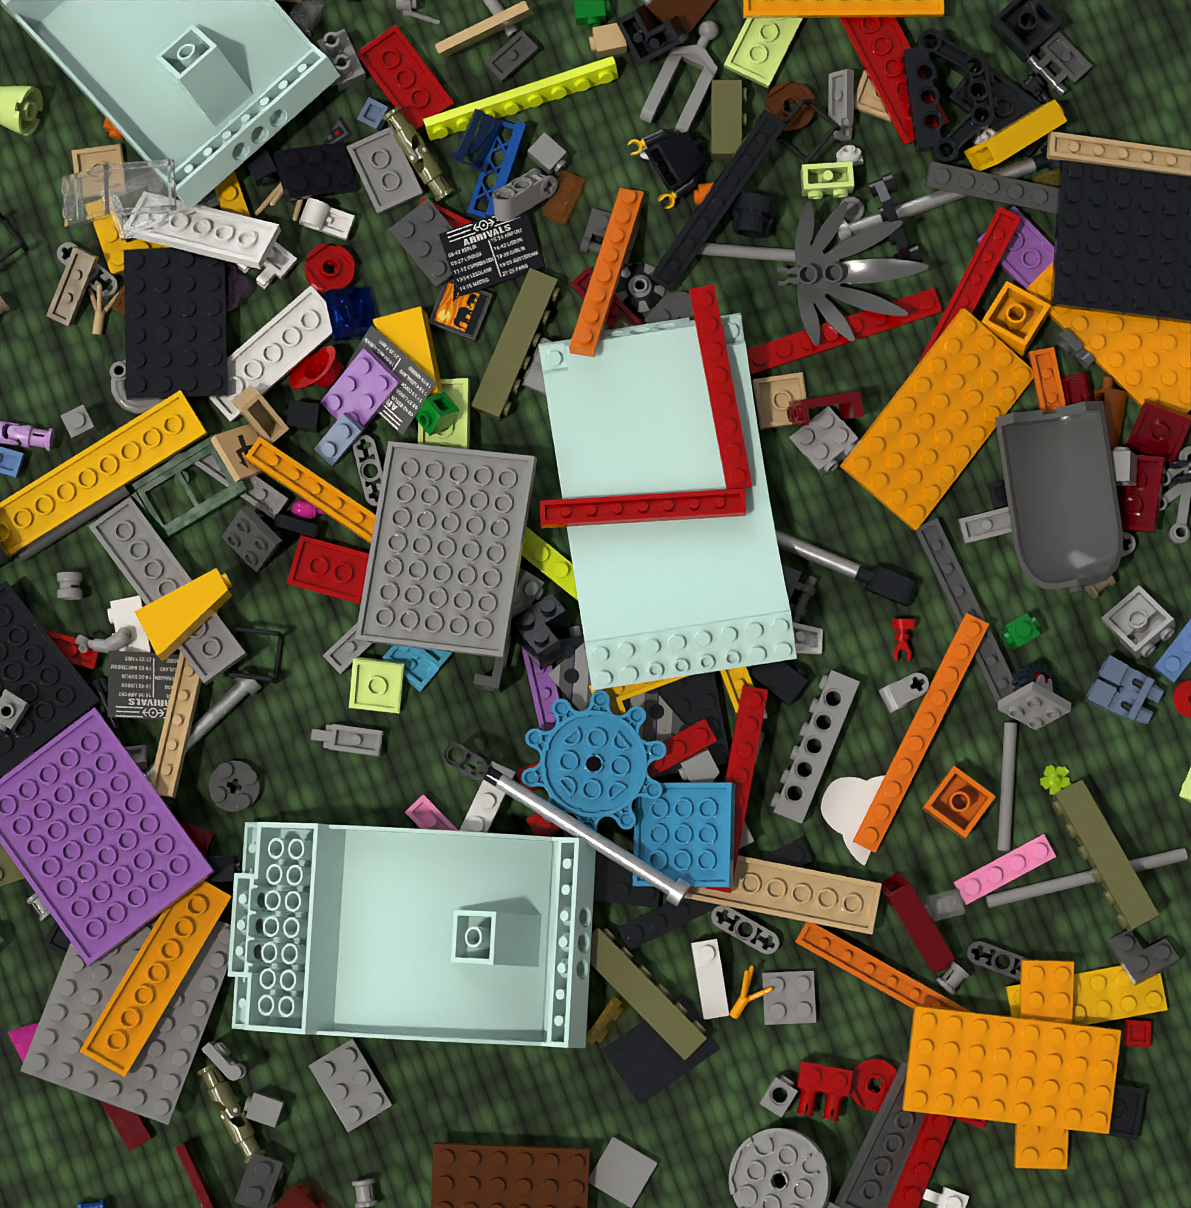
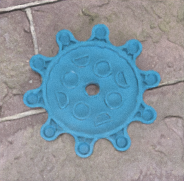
M603 690L595 691L591 695L589 707L581 712L574 710L565 699H558L553 702L552 712L556 718L555 727L547 732L534 728L526 733V743L539 752L540 762L537 766L526 769L522 773L521 780L527 787L541 786L545 788L549 794V803L565 813H573L578 821L594 831H597L598 822L603 817H612L620 828L630 829L636 823V817L631 808L634 799L643 796L653 800L659 798L662 794L661 784L649 777L647 769L652 761L659 760L665 756L666 746L661 741L646 742L640 737L639 728L646 719V712L643 708L634 706L624 715H615L609 707L610 697ZM593 756L598 757L602 764L601 768L595 772L590 771L587 767V760Z

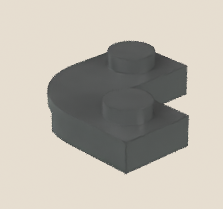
M673 292L664 296L645 318L644 323L649 324L688 317L690 321L694 320L689 293Z

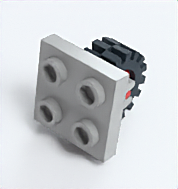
M1032 662L1013 675L1012 678L1015 680L1012 681V685L1016 687L1013 689V693L998 701V710L1037 730L1071 711V702L1060 697V692L1057 691L1060 689V686L1055 684L1058 681L1057 677H1052L1054 672L1051 669L1047 671L1048 666L1045 664L1041 666V662Z

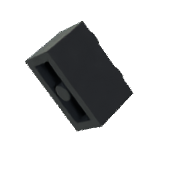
M784 661L755 665L749 673L751 679L765 690H768L769 693L787 707L808 682L804 678L806 676L805 672L795 665L791 668Z

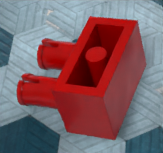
M800 1061L796 1087H799V1090H801L797 1114L804 1115L807 1104L806 1115L813 1116L816 1094L825 1092L824 1095H827L822 1118L830 1120L831 1110L833 1109L831 1120L839 1121L842 1098H845V1096L849 1097L853 1071Z

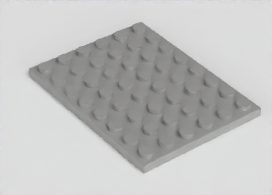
M388 441L355 640L505 659L537 463L535 456Z
M161 913L92 966H88L73 944L70 943L20 1072L168 1125L228 968L231 925L219 920L216 922L125 1078L79 1051Z

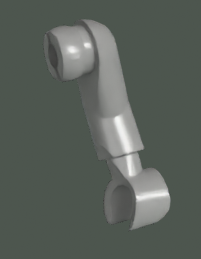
M121 627L117 633L105 640L96 638L90 640L83 635H78L75 643L80 644L78 649L81 653H86L88 648L97 652L109 653V651H116L126 646L130 642L132 633L130 629Z

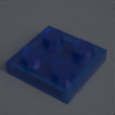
M369 287L328 289L324 291L334 341L363 339L370 326L375 327L373 319H376Z

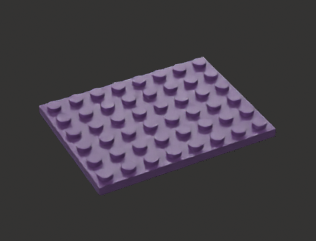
M95 707L0 779V843L88 966H92L215 872Z

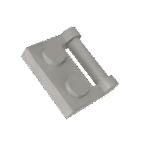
M216 1041L209 1042L201 1049L229 1080H238L247 1074L246 1066L241 1063L236 1064L229 1056L232 1052L222 1041L220 1043Z

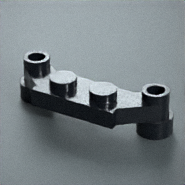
M890 172L882 175V179L868 183L872 197L878 196L882 207L878 208L882 222L887 221V223L899 220L889 195L898 191L893 175ZM901 226L888 236L891 246L896 245L898 253L894 254L895 259L923 262L917 243L908 246Z

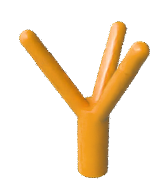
M753 965L744 972L741 995L729 1013L735 1019L739 1018L748 1002L774 990L773 987H768L752 995H747L754 972Z

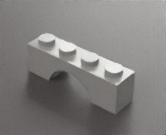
M707 747L680 761L682 767L678 769L684 783L688 781L690 783H713L720 773ZM745 822L739 849L754 842Z

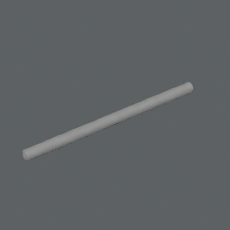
M1180 848L1130 860L1129 862L1136 873L1188 860L1186 849ZM1089 870L986 895L985 897L988 908L1094 883L1095 880Z

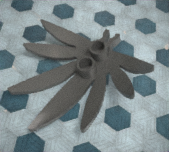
M810 201L806 203L796 233V266L790 269L777 267V272L797 274V277L778 281V286H785L789 283L797 285L800 316L815 346H818L820 341V324L814 304H816L823 317L837 332L852 342L855 340L847 321L840 311L825 297L826 294L870 312L893 316H907L908 313L883 298L864 291L840 286L841 283L866 284L895 280L929 268L927 264L898 259H861L839 262L840 259L862 252L879 243L896 231L903 224L902 220L885 223L865 230L824 254L823 250L831 242L841 226L848 202L844 201L827 218L820 228L813 245H810L814 231V212L812 203Z

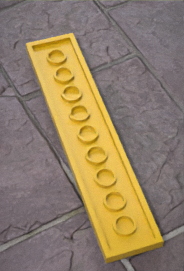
M179 390L0 502V537L11 557L123 485L126 486L208 434L183 392Z

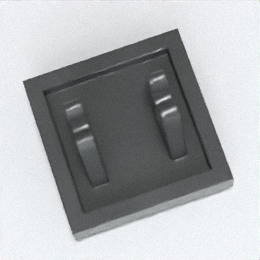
M245 505L239 510L222 535V538L257 573L265 566L282 540L279 536L282 533L279 530L273 532L261 520L264 517L261 512L256 514L248 505Z

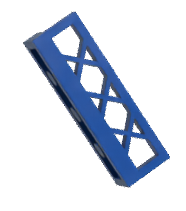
M498 119L501 125L481 169L488 174L480 173L467 214L482 219L494 215L493 197H490V194L509 184L527 131L526 123L516 121V124H512ZM501 127L513 131L510 141L502 144L499 138ZM498 141L500 146L495 148L496 142ZM502 150L505 155L503 163L494 167L491 161L492 154ZM490 164L492 169L487 171L488 166ZM494 173L497 178L495 187L487 191L483 184L484 178ZM481 187H482L484 193H482V194L479 195L480 190H481ZM487 196L489 205L486 213L475 210L476 202Z

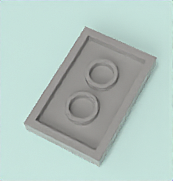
M391 127L346 146L377 215L423 195L405 153L394 138L395 133Z
M354 1038L309 1065L347 1132H350L393 1105Z

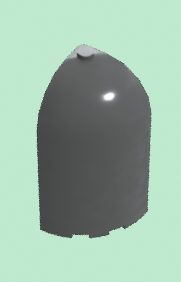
M1084 401L1057 407L1056 411L1042 413V410L1012 412L995 417L1014 548L1021 569L1029 580L1039 587L1054 590L1069 589V593L1085 591L1084 586L1108 580L1118 568L1123 553V529L1103 401Z

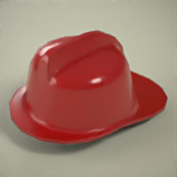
M326 346L303 360L291 372L289 377L290 386L293 389H302L311 384L322 388L332 385L345 371L344 366L336 358L335 348Z

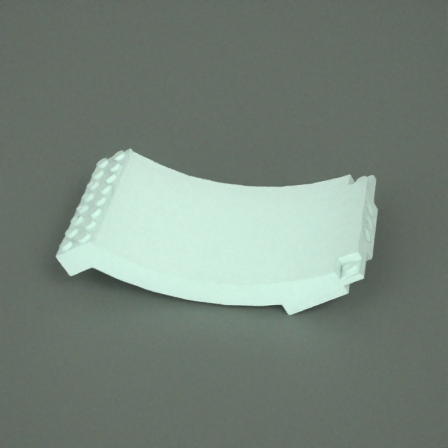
M0 0V5L67 74L164 184L190 209L340 77V74L329 58L309 41L275 0Z
M741 313L720 317L752 487L745 488L746 516L567 527L592 690L797 659L791 610L763 463ZM688 317L604 330L595 357L571 354L569 351L571 339L538 344L562 499L726 490L694 320L690 321Z
M245 822L242 873H234L228 976L235 977L232 1029L403 1040L586 1048L596 850L587 845L583 838L318 823Z

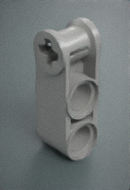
M533 168L524 175L512 180L509 184L495 190L492 194L495 218L499 221L513 220L524 211L551 197L557 189V179L550 175L545 176L539 169Z

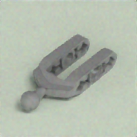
M705 21L700 25V38L697 45L672 48L646 100L639 119L650 124L653 122L681 61L702 70L675 127L679 134L683 132L689 133L711 87V82L718 71L717 66L705 50L709 40H713L718 35V26L713 21Z

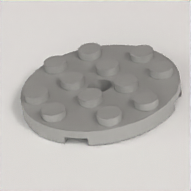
M771 1128L749 1137L738 1148L729 1169V1190L738 1208H825L831 1190V1174L823 1152L813 1140L793 1129ZM777 1173H782L785 1177L786 1185L783 1188L777 1187L774 1183V1177Z

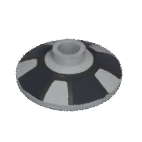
M630 264L621 272L615 294L632 312L642 313L650 311L663 298L665 288L649 278L655 269L649 264ZM642 282L645 287L642 290H638L635 284Z

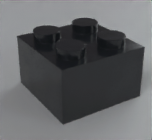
M1013 0L992 19L989 27L1022 62H1025L1054 33L1060 30L1064 21L1044 0Z

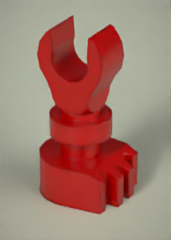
M892 619V629H897V634H895L897 646L893 651L895 661L898 660L897 654L902 649L907 653V662L910 660L911 651L907 639H910V634H907V630L916 627V619Z

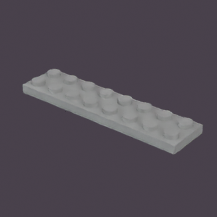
M130 496L89 525L91 531L146 605L192 581ZM216 612L178 647L205 685L247 655Z

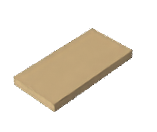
M522 1L437 43L435 47L440 55L448 57L535 13L531 5L526 1Z

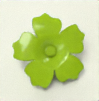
M1053 765L1046 766L1043 772L1046 777L1040 778V785L1044 789L1050 787V795H1055V793L1071 786L1070 778L1065 777L1069 770L1066 767L1058 766L1055 770Z

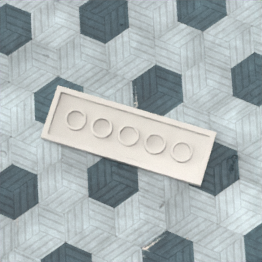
M144 192L125 224L123 231L125 236L261 269L281 229L279 224L198 204L190 209L181 200Z
M308 287L228 357L229 397L210 398V400L231 423L242 415L231 402L249 385L259 391L262 396L266 394L345 325L344 321L313 287Z

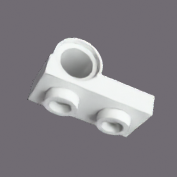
M309 198L307 199L299 224L347 241L355 216L334 209L322 201Z

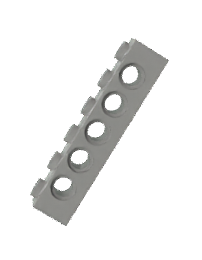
M833 670L830 671L829 675H823L818 687L822 689L819 699L814 697L809 712L813 713L810 722L804 721L799 733L800 736H803L800 746L794 745L789 759L794 760L790 770L785 768L780 782L784 784L781 793L775 792L770 806L774 807L773 814L800 825L803 823L860 681ZM828 693H836L839 696L840 702L837 706H830L826 702V695ZM818 717H827L830 721V727L826 730L818 728L816 724ZM809 740H817L820 743L821 748L818 753L808 751L807 742ZM806 763L810 766L811 773L808 777H802L798 774L797 766L799 764ZM790 787L800 789L801 798L799 800L793 801L789 799L787 791Z

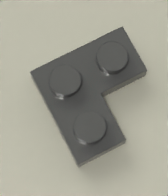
M1127 930L1107 942L1108 947L1134 986L1178 964L1180 960L1166 938L1143 949L1132 932L1129 933Z

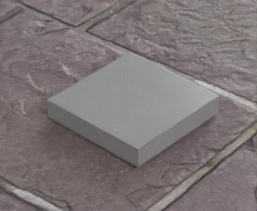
M613 1136L589 1176L588 1183L632 1208L655 1169L657 1162Z

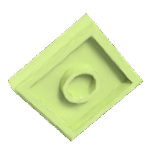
M354 657L349 708L400 713L405 662Z

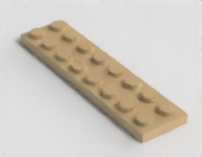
M738 856L731 893L705 889V887H690L684 898L872 935L882 884Z

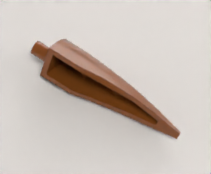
M1103 377L1102 389L1094 390L1093 401H1103L1110 450L1114 451V448L1118 447L1122 431L1127 392L1112 389L1113 377Z

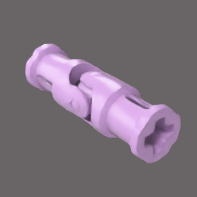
M0 421V444H21L26 448L36 446L46 448L47 451L52 450L55 438L54 429L41 430L35 429L32 425L21 426L16 423Z

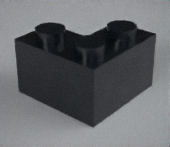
M645 4L616 20L639 65L672 49L689 38L678 15L656 26Z
M551 593L511 619V629L513 637L540 670L562 658L559 640L555 635L567 629L569 623L566 610Z

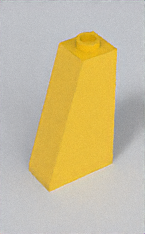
M1054 99L965 150L964 153L973 169L980 172L1001 163L1067 122V119L1064 116L1062 107Z
M420 306L373 319L376 329L436 383L427 398L443 392L428 315L425 310Z
M215 568L134 611L156 655L161 661L167 659L232 597L228 589L232 587V584L226 573L221 575L218 569Z

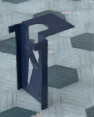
M475 109L456 151L452 152L451 157L457 158L458 162L470 166L471 169L477 172L488 174L480 168L499 130L501 122ZM480 118H482L478 134L472 143ZM482 144L473 164L463 161L466 154L474 157V153Z

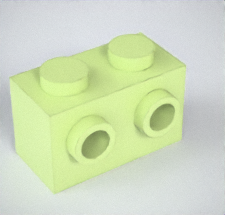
M852 161L802 165L800 171L802 196H808V199H821L823 195L843 198L847 197L848 193L853 192L854 176Z

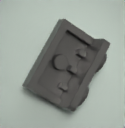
M252 1152L234 1201L250 1208L270 1207L275 1197V1192L273 1191L275 1184L283 1176V1162L275 1157L271 1158Z

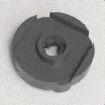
M229 761L220 764L214 770L209 780L211 799L218 807L229 812H240L252 806L257 801L261 790V783L255 770L250 765L241 761ZM238 779V784L242 788L241 790H236L235 794L230 793L231 788L228 787V783Z

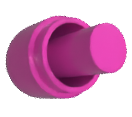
M297 500L291 509L293 516L299 520H312V518H316L317 514H326L306 500Z

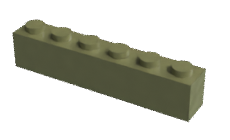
M532 268L529 269L471 405L472 410L498 421L501 420L502 416L507 417L512 402H509L512 392H518L522 382L519 379L522 369L526 371L532 357L528 354L531 347L536 348L540 340L541 333H538L541 324L546 325L551 311L548 310L550 302H555L561 289L557 287L558 279Z
M1080 780L1055 793L1053 797L1054 802H1052L1053 808L1058 816L1063 815L1067 822L1065 825L1067 833L1071 838L1075 837L1080 845L1077 847L1082 859L1084 861L1088 860L1093 868L1090 870L1091 875L1097 884H1102L1105 890L1103 896L1109 906L1113 905L1118 913L1116 919L1121 928H1126L1130 933L1155 920L1159 916L1158 911L1084 781Z
M606 927L602 931L597 928L591 934L590 964L686 1060L707 1039L703 1035L706 1030L697 1020L691 1023L685 1015L688 1011L678 1001L673 1004L667 998L670 993L660 983L655 986L649 980L652 974L642 964L637 967L631 961L634 956L624 946L619 949L613 943L616 938Z

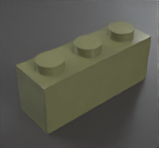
M712 80L711 160H730L745 139V137H742V128H746L747 114L742 112V103H746L747 89L742 88V80Z

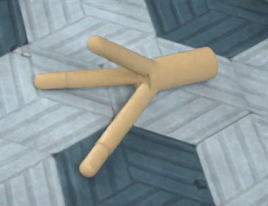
M97 285V300L91 287L88 288L95 311L92 334L102 335L105 314L122 296L124 286L103 309L102 285Z

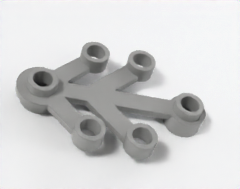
M1191 446L1181 450L1178 455V461L1187 460V456L1191 454ZM1188 467L1167 469L1164 474L1167 482L1163 483V487L1167 486L1171 478L1183 470V476L1189 475ZM1191 482L1177 484L1161 496L1163 507L1159 508V512L1163 511L1169 502L1180 495L1176 524L1168 531L1169 539L1175 544H1182L1190 537V529L1186 524L1191 498ZM1178 528L1184 530L1183 537L1177 536L1176 530Z

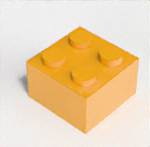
M1006 281L981 323L1008 348L1024 356L1048 317L1050 304Z

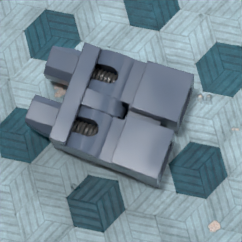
M1109 655L1102 663L1096 675L1098 679L1093 681L1084 701L1104 709L1129 723L1136 721L1146 725L1151 719L1153 712L1142 707L1145 698L1157 704L1164 691L1153 684L1154 679L1147 677Z

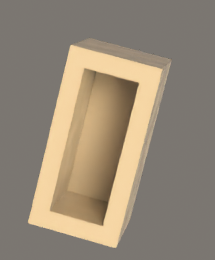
M251 385L231 401L258 435L270 444L275 442L289 429L261 393Z

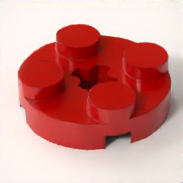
M319 245L312 249L307 256L304 266L306 280L311 287L325 296L342 292L352 282L355 267L354 260L351 254L341 246ZM325 264H327L329 267L332 265L335 266L333 274L326 273L324 271Z
M868 1059L859 1063L853 1070L850 1094L853 1100L867 1110L879 1111L897 1074V1070L889 1063L879 1059ZM873 1077L876 1081L881 1080L882 1082L879 1085L880 1090L878 1092H875L874 1089H868L870 1079Z

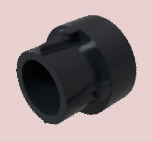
M740 192L734 199L732 207L733 232L749 238L760 239L767 237L769 227L773 223L777 201L761 194Z

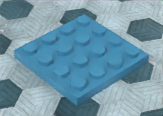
M660 783L663 791L659 798L652 800L640 796L635 799L634 856L676 882L679 878L691 884L690 887L733 888L735 783ZM633 873V886L654 887Z

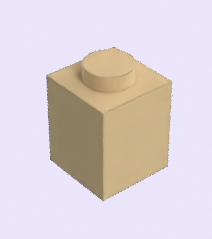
M617 23L592 28L593 36L589 37L591 52L596 51L597 59L627 53L626 40Z

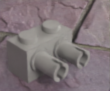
M345 29L336 33L328 32L324 38L317 41L319 50L329 58L340 74V77L331 86L336 85L339 92L366 80L365 72Z

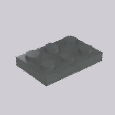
M428 198L389 228V231L436 289L453 276L439 237L440 233L452 230L453 228Z

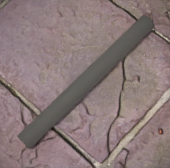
M123 485L18 551V555L23 561L28 560L130 495L129 489Z

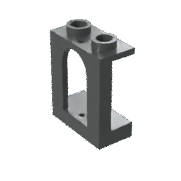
M511 628L505 659H495L492 677L475 674L473 682L475 688L497 693L501 692L513 636Z

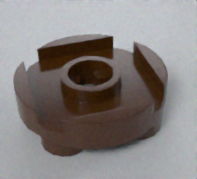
M782 82L770 91L765 108L766 111L783 122L791 113L784 110L787 101L790 104L795 102L797 105L800 100L808 99L815 105V99L812 92L805 85ZM804 104L782 132L791 133L804 129L810 124L815 111L807 104Z

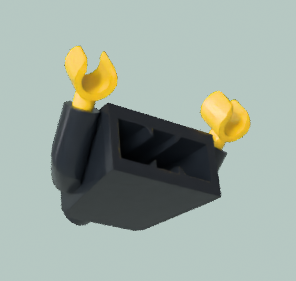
M659 129L643 136V140L633 139L627 144L629 146L634 143L639 148L638 151L631 153V156L638 155L642 148L647 146V149L644 150L667 190H673L670 194L665 193L658 197L659 202L664 197H669L670 202L664 207L665 209L672 208L677 197L680 199L696 186L700 175L699 168L704 163V158L700 152L705 149V144L701 138L695 137L692 139L687 132L679 134L676 130Z

